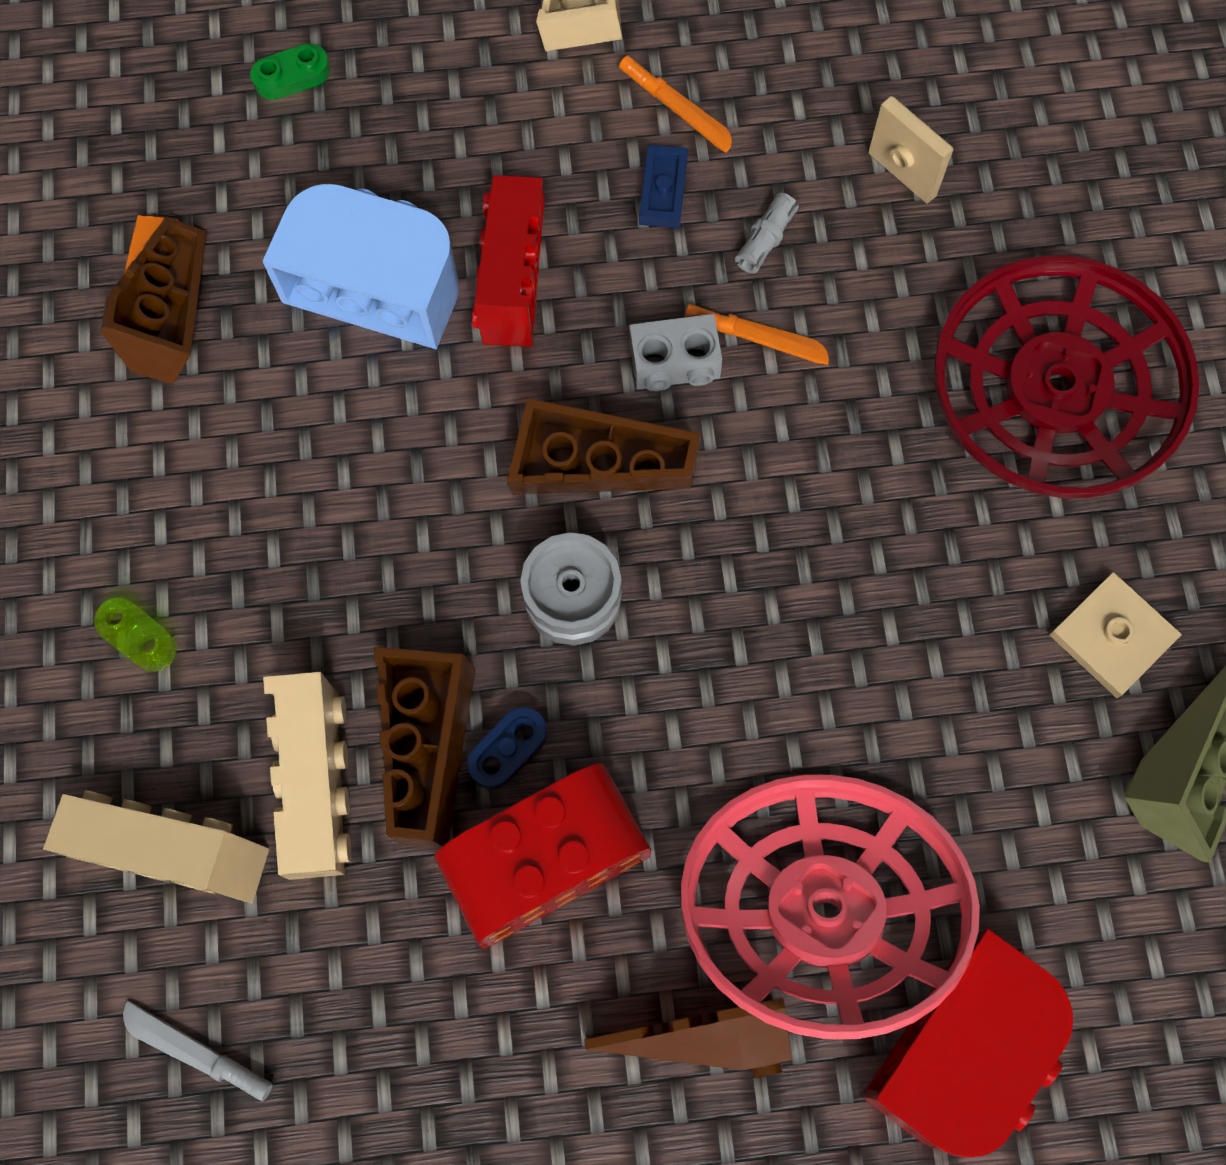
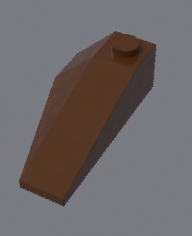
M167 216L147 241L137 258L129 265L117 285L115 284L109 292L104 308L101 333L131 372L173 385L191 355L206 231Z
M783 998L760 1002L767 1008L786 1015ZM740 1007L584 1039L586 1050L736 1070L751 1069L753 1078L781 1073L780 1063L792 1060L789 1032L765 1023Z

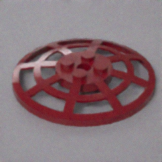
M1040 256L1022 259L1000 267L978 280L961 296L949 313L937 342L934 359V381L940 409L952 433L964 449L984 468L1006 482L1033 493L1057 498H1091L1113 494L1136 485L1156 472L1174 454L1187 435L1197 409L1200 386L1197 360L1191 341L1178 317L1161 297L1138 279L1110 265L1075 256ZM1039 276H1068L1079 279L1072 302L1046 300L1021 306L1011 283ZM1096 284L1110 288L1129 299L1147 314L1154 325L1131 337L1114 319L1089 307ZM995 291L1005 315L1001 316L987 329L978 342L976 349L954 339L955 331L966 314L981 299ZM1045 315L1068 317L1063 332L1046 333L1040 336L1036 335L1028 319ZM1084 323H1090L1104 331L1118 346L1103 353L1093 343L1081 337ZM1011 327L1022 344L1012 363L988 354L996 339ZM1163 339L1166 340L1171 349L1178 370L1179 402L1151 399V374L1142 352ZM948 355L971 365L970 390L978 413L961 419L957 418L947 392L946 362ZM1129 360L1135 376L1136 396L1114 392L1115 380L1112 368ZM983 371L1007 379L1006 386L1009 400L989 407L983 389ZM1050 376H1064L1070 382L1071 389L1061 391L1054 388L1050 383ZM1106 408L1132 413L1125 428L1110 442L1094 424ZM1020 415L1025 421L1038 428L1034 447L1015 438L1000 422ZM1147 416L1173 419L1174 423L1162 446L1141 467L1134 470L1118 453L1136 436ZM988 428L1006 447L1031 460L1028 476L1024 477L1014 473L993 460L975 444L969 434ZM1078 431L1092 449L1091 451L1077 454L1051 453L1055 433L1063 434ZM1098 461H1102L1117 478V480L1091 487H1061L1045 483L1048 465L1076 467L1093 464Z

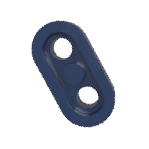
M519 707L508 712L474 747L469 755L468 770L475 783L482 788L490 790L499 789L508 784L545 744L547 728L543 717L536 710L528 707ZM523 726L530 727L533 730L532 736L525 741L519 740L516 737L517 730ZM491 759H496L501 763L500 770L495 774H488L484 771L486 762Z

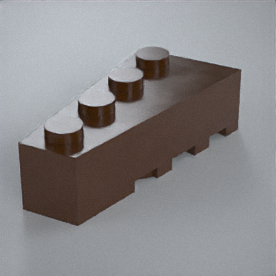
M527 398L507 484L513 495L691 489L700 451L701 433Z
M374 647L375 663L378 665L379 684L376 685L377 702L381 709L382 731H379L380 748L383 750L385 773L382 775L386 835L402 845L440 849L449 842L476 669L463 654Z

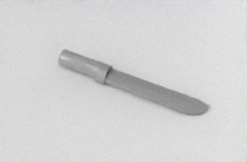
M127 1000L123 1019L126 1029L133 1037L210 1075L211 1078L218 1082L225 1079L260 1101H264L268 1097L273 1087L271 1082L231 1058L217 1053L144 1008Z

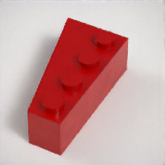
M493 175L491 192H484L483 214L484 217H487L486 227L481 228L480 253L482 255L480 265L477 266L476 271L477 290L472 313L473 328L480 330L483 345L533 347L545 204L543 178Z

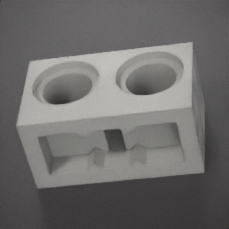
M715 314L629 325V345L636 390L647 388L650 391H661L669 388L671 385L683 383L701 386L712 382L714 379H720L722 354ZM692 349H700L706 355L694 357L687 352ZM656 354L662 356L664 360L653 363L645 358Z

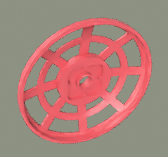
M837 775L793 776L776 779L751 788L730 800L709 819L696 836L686 858L681 881L682 919L687 939L700 966L716 987L740 1008L765 1023L794 1034L822 1039H861L887 1034L916 1022L938 1007L956 988L969 966L979 932L980 904L976 882L966 857L952 836L932 815L911 800L883 786L857 778ZM829 797L854 801L879 809L890 816L876 836L849 826L818 823L815 798ZM796 800L799 825L774 832L758 841L753 847H749L730 829L738 821L759 809L782 801ZM906 826L918 833L935 850L949 871L953 880L952 884L925 891L913 867L899 852L892 848ZM828 839L858 846L865 851L857 862L854 863L841 857L824 855L821 840ZM802 841L805 858L793 862L781 872L764 859L767 855L781 847ZM718 843L738 861L727 884L724 902L725 909L697 907L696 891L700 872L708 854ZM882 861L889 865L899 876L909 894L885 898L880 885L872 876ZM750 873L771 888L767 910H739L741 891ZM959 902L962 915L961 937L954 962L949 970L946 971L921 960V957L924 954L930 935V910ZM821 903H830L836 906L840 913L835 917L825 918L818 915L814 907ZM914 914V935L907 952L881 939L886 918ZM699 926L728 929L730 939L738 954L748 967L757 974L742 990H739L724 977L713 963L702 941ZM743 929H771L774 937L784 949L767 965L752 949ZM868 955H871L893 967L889 973L880 979L854 988L848 965L859 962ZM800 961L813 966L826 967L832 990L807 987L787 979L786 976ZM907 976L935 987L926 999L907 1011L883 1020L867 1023L863 1021L858 1002L867 1001L888 992L900 984ZM776 988L785 994L804 1001L836 1004L842 1024H822L799 1020L771 1010L760 1002Z

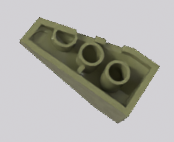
M1226 666L1143 757L1134 777L1126 785L1124 797L1141 827L1198 860L1211 863L1226 826V807L1221 806L1226 784Z

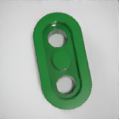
M308 43L258 60L251 69L250 77L258 95L265 99L276 100L322 84L329 77L331 67L325 50L316 44Z

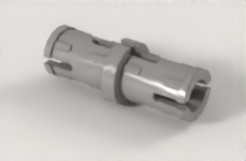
M785 193L776 194L766 213L761 219H757L753 223L749 239L735 257V262H739L737 265L742 270L756 274L772 248L777 247L781 243L785 227L799 208V205L795 204L796 200Z

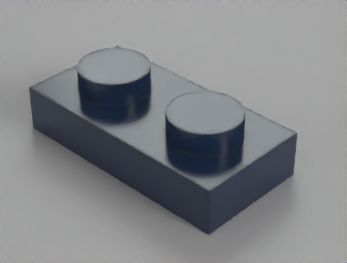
M648 145L639 225L680 229L688 148Z

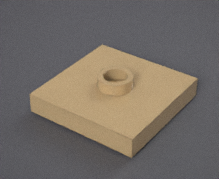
M891 96L881 104L868 153L928 204L938 194L954 149L895 97Z
M1114 572L1050 634L1064 650L1117 699L1182 635Z

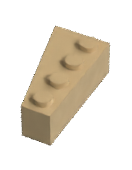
M543 0L542 9L538 11L536 22L545 51L623 39L619 0Z
M321 672L263 677L264 694H272L274 696L276 712L272 717L266 718L267 734L272 739L275 752H279V760L274 761L270 767L271 785L273 786L275 797L277 799L282 798L283 807H277L274 810L278 875L288 880L345 875L344 862L351 861L352 850L349 833L343 834V815H349L350 811L348 788L341 785V769H347L348 767L347 745L345 741H340L339 724L346 723L344 696H338V692Z
M87 790L84 791L82 798L62 794L43 850L124 872L130 871L134 874L168 883L170 881L212 894L218 893L253 904L269 848L231 834L232 824L206 817L202 826L190 823L191 815L167 808L163 809L161 816L150 814L151 806L127 799L123 800L121 807L111 805L112 797Z

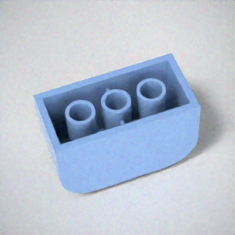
M321 184L299 193L287 206L262 261L282 303L436 350L459 295L458 274L449 234L444 224L432 213L419 209L408 201L398 200L395 202L378 197L372 191L362 188L354 190L335 184Z

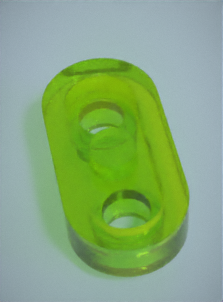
M120 597L112 598L105 601L96 611L94 625L99 635L141 669L149 672L160 671L169 666L174 660L177 651L174 637L130 600ZM117 613H122V620L116 625H111V618ZM150 639H155L154 648L151 651L143 652L144 643Z

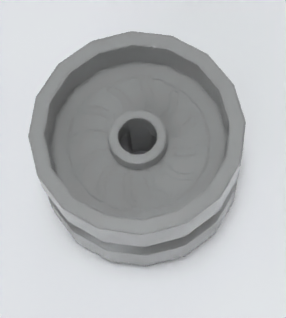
M572 532L551 536L534 547L524 562L520 583L528 618L537 631L555 643L572 646L593 642L608 632L619 616L622 600V579L618 561L608 547L590 535Z

